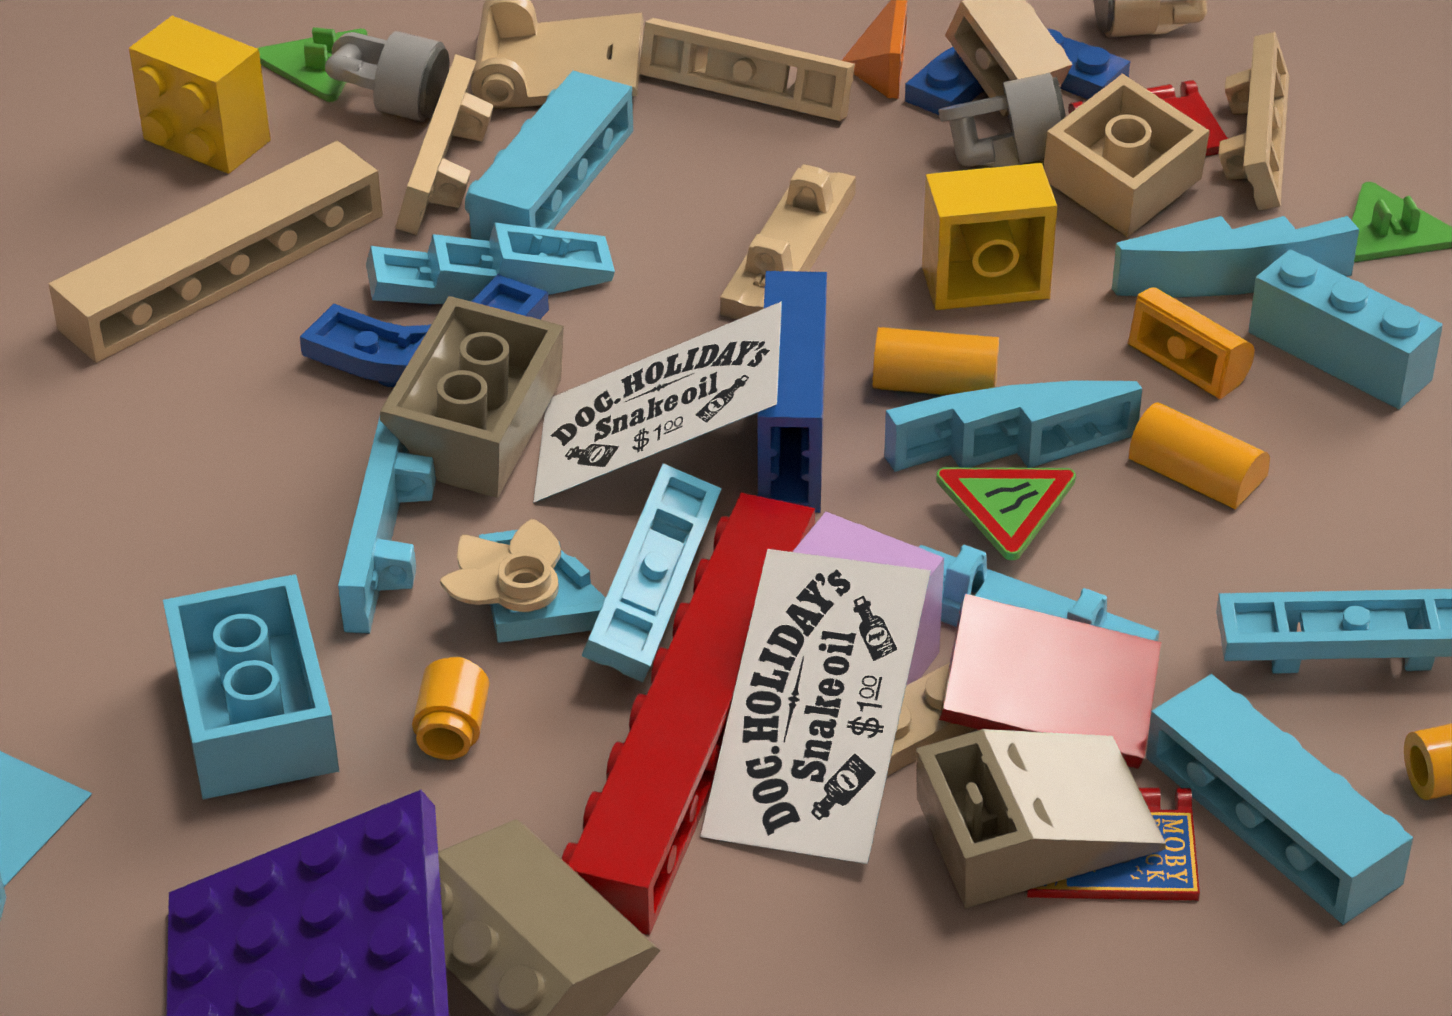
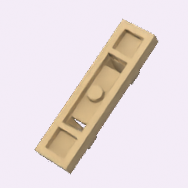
M652 18L645 22L639 74L841 121L848 114L855 64ZM790 66L797 67L796 81L787 89Z
M1276 32L1254 36L1252 67L1228 76L1225 80V93L1232 113L1234 115L1248 113L1246 133L1220 142V162L1227 180L1248 178V181L1254 188L1253 196L1258 211L1281 206L1289 73Z
M455 54L409 179L396 229L417 235L429 202L459 208L463 201L471 171L444 158L452 136L482 141L491 119L493 104L467 93L476 64L475 60Z
M805 164L801 168H797L790 180L788 189L760 234H756L749 245L747 255L720 297V315L741 319L764 309L766 271L809 272L855 196L856 176L840 172H827L821 168Z

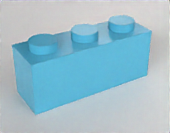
M1289 249L1256 276L1248 333L1400 410L1433 380L1443 324L1417 312L1412 307L1403 305L1365 286L1359 281L1352 280L1314 261L1308 256Z

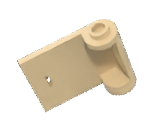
M485 0L475 54L476 64L471 80L472 92L475 97L493 104V108L496 109L543 105L549 93L553 89H557L572 71H577L632 86V96H637L644 24L642 13L538 23L535 8L530 0Z

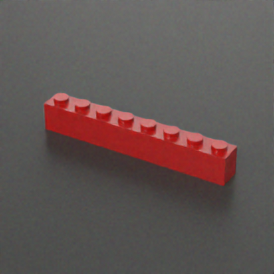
M741 493L730 517L721 516L714 536V552L710 559L702 558L698 564L693 584L694 595L690 603L681 602L677 609L672 630L673 640L669 648H659L655 656L651 672V687L647 695L638 694L635 698L630 713L629 734L624 743L616 742L612 747L607 763V781L602 792L593 791L589 796L583 816V833L578 843L569 842L563 852L561 859L642 934L650 935L710 797L767 549L793 552L815 525V508Z

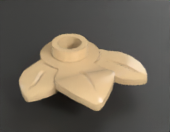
M535 519L527 521L515 532L510 545L470 535H462L459 539L457 553L460 570L442 577L440 584L450 596L458 601L469 604L499 603L507 609L519 612H531L549 605L558 594V576L554 567L561 557L559 541L545 525Z

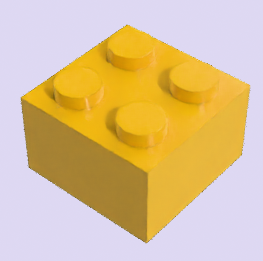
M175 16L169 17L129 47L143 139L227 174H230L271 141L259 49Z
M1042 163L926 174L922 269L935 310L1050 299L1057 203Z

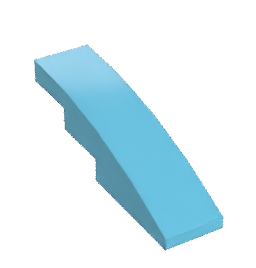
M1222 216L1117 242L1112 290L1117 296H1137V294L1149 288H1158L1171 297L1177 298L1254 293L1256 276L1289 249L1308 256L1344 276H1351L1359 228L1348 216L1295 229L1285 216L1232 229Z
M494 223L489 241L433 234L428 252L371 246L366 261L372 300L423 304H444L448 296L472 301L497 274L547 291L548 295L612 281L615 273L605 236Z
M1060 381L1019 384L945 395L886 410L884 457L894 472L949 455L952 456L960 468H971L1016 453L1028 468H1032L1132 437L1140 417L1143 388L1137 381Z

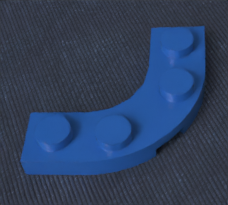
M1047 29L1054 40L1062 46L1066 56L1073 64L1060 89L1089 100L1121 74L1129 77V60L1113 55L1103 48L1093 47L1063 37L1059 31ZM951 47L934 58L905 83V102L939 115V109L971 102L985 90L954 47Z
M499 274L471 301L536 319H541L549 311L547 291ZM333 304L299 337L301 353L305 357L347 373L378 381L387 387H395L431 324L418 326L396 325Z

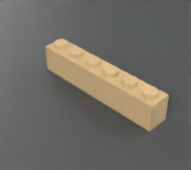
M337 140L48 283L57 330L95 363H98L382 217L378 170Z

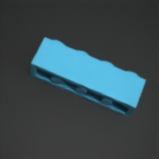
M572 71L557 89H553L549 93L546 102L536 114L523 123L520 132L506 149H502L497 153L493 164L481 178L473 181L468 188L465 197V210L469 213L471 238L489 241L494 223L553 230L633 133L632 86Z
M1210 674L1151 711L1146 758L1181 788H1191L1192 797L1341 924H1346L1404 884L1413 837L1403 829L1395 818L1381 812L1354 790L1343 776L1333 773L1307 752L1295 737L1280 730L1254 709L1243 695L1233 692L1213 674Z

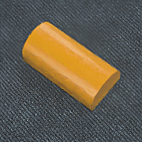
M1149 288L1137 294L1128 339L1130 346L1219 399H1222L1243 382L1254 360L1255 350L1250 342L1158 288Z
M878 327L873 363V389L951 395L995 388L998 370L999 337Z
M1159 402L1152 404L1138 421L1131 438L1128 458L1235 510L1268 476L1270 456L1267 452Z

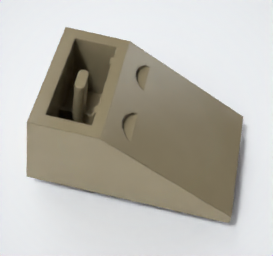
M982 729L916 748L917 800L965 908L1166 849V842L1113 736Z

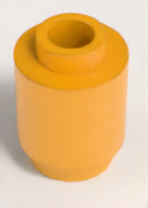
M449 657L433 661L425 668L412 728L416 735L418 746L426 754L444 760L457 759L467 754L470 747L479 739L490 686L487 674L479 666L465 658Z

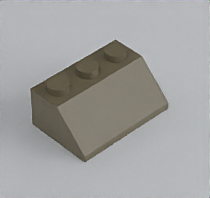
M448 296L381 408L380 421L412 454L433 458L435 477L439 482L498 498L561 382L564 326Z
M517 819L438 851L446 967L496 1016H607L661 951L527 826Z

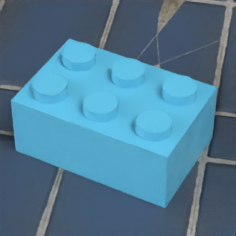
M296 574L163 600L172 654L203 800L340 772L332 714Z

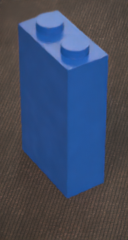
M766 271L764 309L782 301L777 405L758 412V496L815 508V513H821L827 272Z

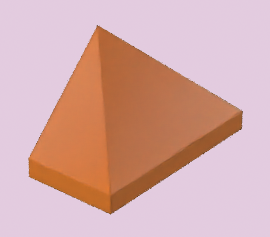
M890 0L841 60L854 63V75L887 98L899 99L906 43L908 0Z

